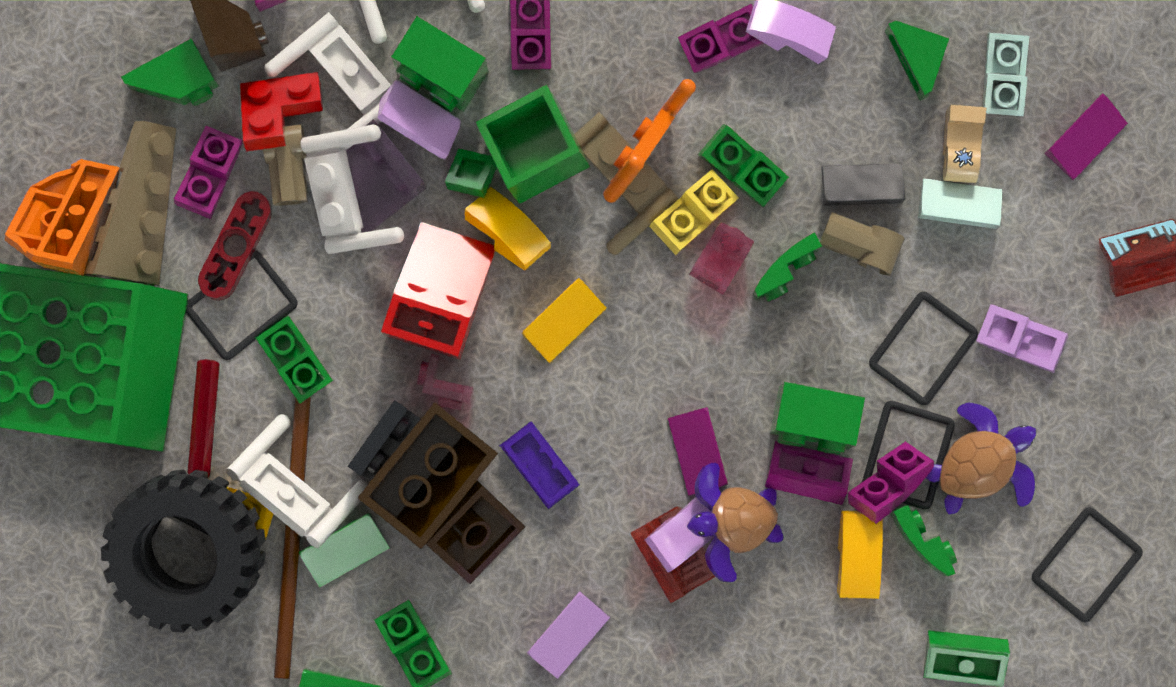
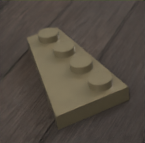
M148 121L134 122L119 167L122 175L117 189H112L107 203L111 208L105 226L99 227L95 239L98 247L94 259L88 260L84 274L146 285H159L176 128Z

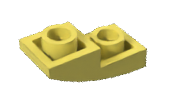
M711 169L691 186L680 199L658 216L649 227L677 255L733 205L739 197Z

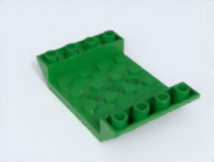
M0 263V428L164 452L189 294L140 283ZM54 302H62L67 309L66 318L58 324H51L46 317L48 306ZM54 341L60 348V357L52 364H45L40 358V349L45 343ZM47 381L54 389L53 398L46 404H38L33 397V390L38 383Z

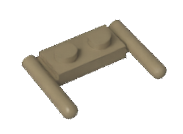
M600 112L574 134L585 157L611 183V180L619 170L613 165L626 145L633 149L631 145L609 124ZM646 162L642 170L621 195L638 215L607 243V250L613 255H618L647 229L658 216L678 200L676 194L665 185V182Z

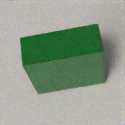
M458 148L445 179L447 189L485 198L497 168L492 156Z

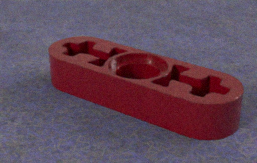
M255 191L246 192L235 202L198 276L199 287L208 298L221 301L229 298L234 293L272 216L271 205L263 194ZM255 201H260L259 208L263 211V215L261 217L253 216L248 225L250 229L255 230L253 236H250L247 231L240 227H233L237 220L244 225L248 215L243 209L245 204L253 205ZM234 235L242 236L247 243L245 252L238 257L227 255L224 249L226 240ZM218 256H221L225 262L238 266L235 271H232L227 266L223 274V279L227 282L225 288L217 287L215 292L210 291L212 285L207 280L210 275H219L223 266L221 263L216 262Z

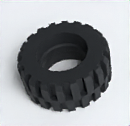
M184 469L174 470L166 476L160 474L144 483L126 496V499L118 504L112 512L113 520L106 524L103 532V537L108 540V543L101 547V560L109 561V567L103 573L107 583H115L118 590L113 595L119 604L126 600L132 606L128 613L137 620L144 615L150 618L149 626L159 630L166 624H170L172 632L184 633L190 626L195 631L208 628L214 621L218 623L226 618L256 586L260 578L258 570L264 565L266 553L260 550V546L266 541L264 529L256 530L254 523L260 517L255 507L247 510L242 503L247 497L240 489L235 493L227 489L229 481L220 476L213 481L209 480L208 472L194 470L192 473L187 474ZM167 516L185 517L199 524L209 534L217 553L216 572L208 581L201 584L184 583L172 578L160 567L152 549V533L154 526L159 520Z

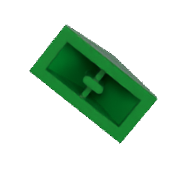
M895 20L888 24L885 33L921 101L927 98L933 89L949 38Z

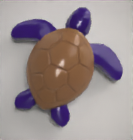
M970 402L960 405L957 413L972 423L977 432L968 433L955 441L947 452L943 464H934L933 469L926 477L931 482L939 481L941 490L948 494L944 499L946 513H957L962 506L964 498H984L999 492L1009 480L1014 486L1017 504L1020 507L1028 505L1033 499L1035 491L1034 474L1027 465L1016 460V454L1025 451L1032 445L1036 437V428L1021 425L1014 427L1005 436L998 434V421L991 410Z
M710 463L700 470L694 488L695 496L699 502L710 511L693 515L687 524V528L696 536H714L705 553L706 563L710 571L720 581L734 582L737 579V574L730 560V551L735 553L749 552L765 540L770 543H779L784 539L780 526L776 524L778 513L774 505L777 500V492L773 488H767L757 494L746 488L733 487L725 489L721 493L718 486L720 467L717 463Z

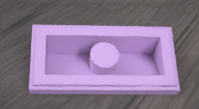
M397 80L393 82L380 100L378 120L437 157L445 160L460 128L461 121L459 118Z
M579 591L529 649L527 654L558 679L610 617Z

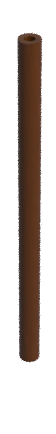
M310 397L301 404L295 398L289 469L304 483ZM286 524L274 678L290 679L299 564L298 552L300 551L301 538L300 535Z

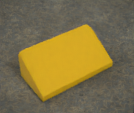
M578 278L523 330L522 336L551 363L607 308L589 287Z

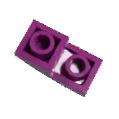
M510 0L512 70L551 69L550 0Z
M749 4L717 21L711 20L678 37L694 73L706 70L764 44L746 32L754 5Z
M205 126L189 159L190 167L174 197V204L212 219L238 158L243 140Z
M905 441L877 460V473L848 491V504L877 524L914 492L933 469L934 461Z

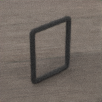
M258 251L253 252L250 261L254 258L258 261L290 304L230 351L226 352L192 308L206 295L200 291L189 299L187 303L186 313L224 360L232 359L254 342L256 337L282 320L298 305L296 297ZM233 265L230 269L235 271L238 265ZM223 274L210 283L212 285L210 291H213L225 281Z
M920 292L870 358L869 366L918 404L927 405L977 339L978 331L973 325L927 292ZM923 300L970 333L924 397L877 364Z
M887 401L882 410L862 482L872 476L891 408L947 425L936 461L937 465L943 464L955 428L953 419L896 401ZM939 481L930 482L925 501L908 497L902 503L920 509H929L933 504Z
M1087 507L1034 570L1031 578L1038 587L1082 622H1088L1143 555V550L1092 507ZM1090 515L1135 553L1084 614L1042 580L1040 576Z

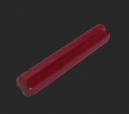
M201 359L197 362L187 470L188 474L194 470L208 472V477L211 472L220 368L219 362L215 360Z

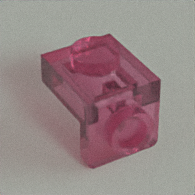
M720 222L689 275L724 295L754 245V241L745 236L741 230Z
M431 354L429 362L422 361L417 384L423 386L422 393L424 395L439 398L437 404L448 409L461 411L462 404L471 406L474 394L473 387L436 379L441 360L439 355Z

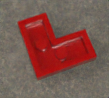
M318 72L240 83L242 132L246 152L286 146L284 117L323 111L321 83Z

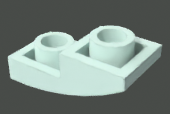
M988 32L983 107H987V114L1024 116L1028 78L1025 74L1029 36Z

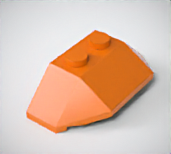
M80 159L71 164L70 169L56 172L30 186L5 233V241L32 262L44 268L84 276L88 260H92L98 247L95 239L99 227L105 226L111 208L107 203L112 189L116 188L119 167Z

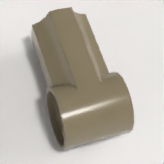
M302 124L284 126L286 146L263 149L265 162L269 164L274 206L308 202L304 158L307 155L301 148L302 137H305Z
M832 212L820 243L822 247L858 260L857 263L862 267L866 268L868 264L880 269V274L891 276L905 237L887 228L876 225L869 227Z

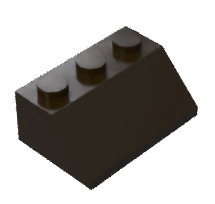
M434 402L358 496V499L417 547L422 549L499 453Z

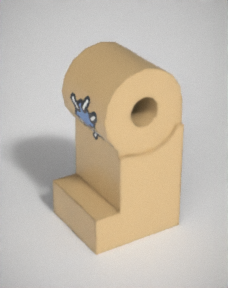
M950 105L946 110L943 144V181L977 182L981 161L983 125L985 124L987 107Z

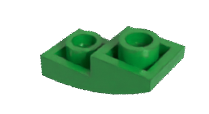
M725 124L718 129L698 153L703 160L761 207H764L789 178L761 151H756Z
M815 232L793 245L771 265L752 293L755 300L765 296L767 302H771L789 292L786 285L791 283L794 278L788 266L793 264L795 270H798L817 260L814 253L819 251L822 245Z
M289 315L256 337V340L276 367L277 372L300 404L333 381Z
M904 505L890 513L903 538L926 564L942 576L949 577L956 574L952 565L957 563V558L948 540L942 542L940 536H934L924 541L921 534L926 532V527L917 510L911 512L909 505Z
M409 599L374 619L412 687H430L452 674Z

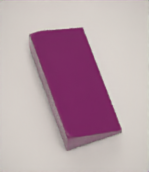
M1102 93L1044 154L1074 180L1128 123L1109 98Z
M705 407L668 418L688 496L695 494L694 488L697 476L702 467L710 463H717L720 467L718 486H727L728 482L708 408Z
M775 441L765 487L843 505L848 492L853 459L804 447L785 445Z

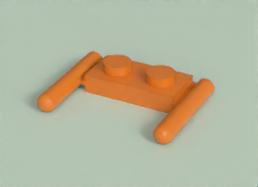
M683 80L654 117L653 121L645 117L635 131L633 137L638 140L637 144L633 149L626 145L613 164L619 170L603 193L607 202H616L642 170L645 161L677 113L695 92L696 85L692 80Z

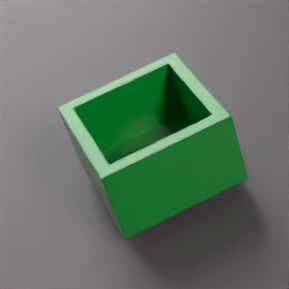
M416 16L391 56L400 82L417 92L421 86L427 89L434 96L432 101L449 112H452L455 107L464 112L489 73L485 57Z
M547 85L476 121L507 189L519 204L590 167L558 101Z
M784 382L778 389L770 434L779 435L778 443L801 447V445H805V441L818 443L817 451L841 455V453H845V449L855 447L857 444L865 397Z

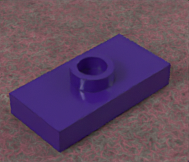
M532 421L499 445L548 510L580 486Z

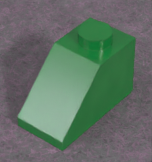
M192 39L121 76L123 82L130 90L186 105L189 102L193 106L202 104L212 98L214 95L212 90L219 87L200 50Z

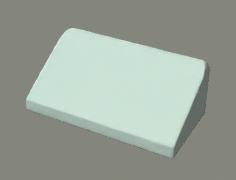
M923 178L918 218L997 229L1001 223L1002 189Z

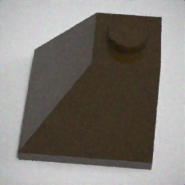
M190 0L209 55L221 72L266 56L262 45L268 44L269 40L261 21L254 23L249 12L228 0Z
M477 480L425 545L471 584L526 526Z

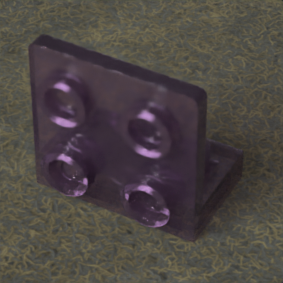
M374 119L365 125H377L380 128ZM381 128V135L378 140L354 144L346 150L364 227L361 228V233L376 229L426 189L424 181Z

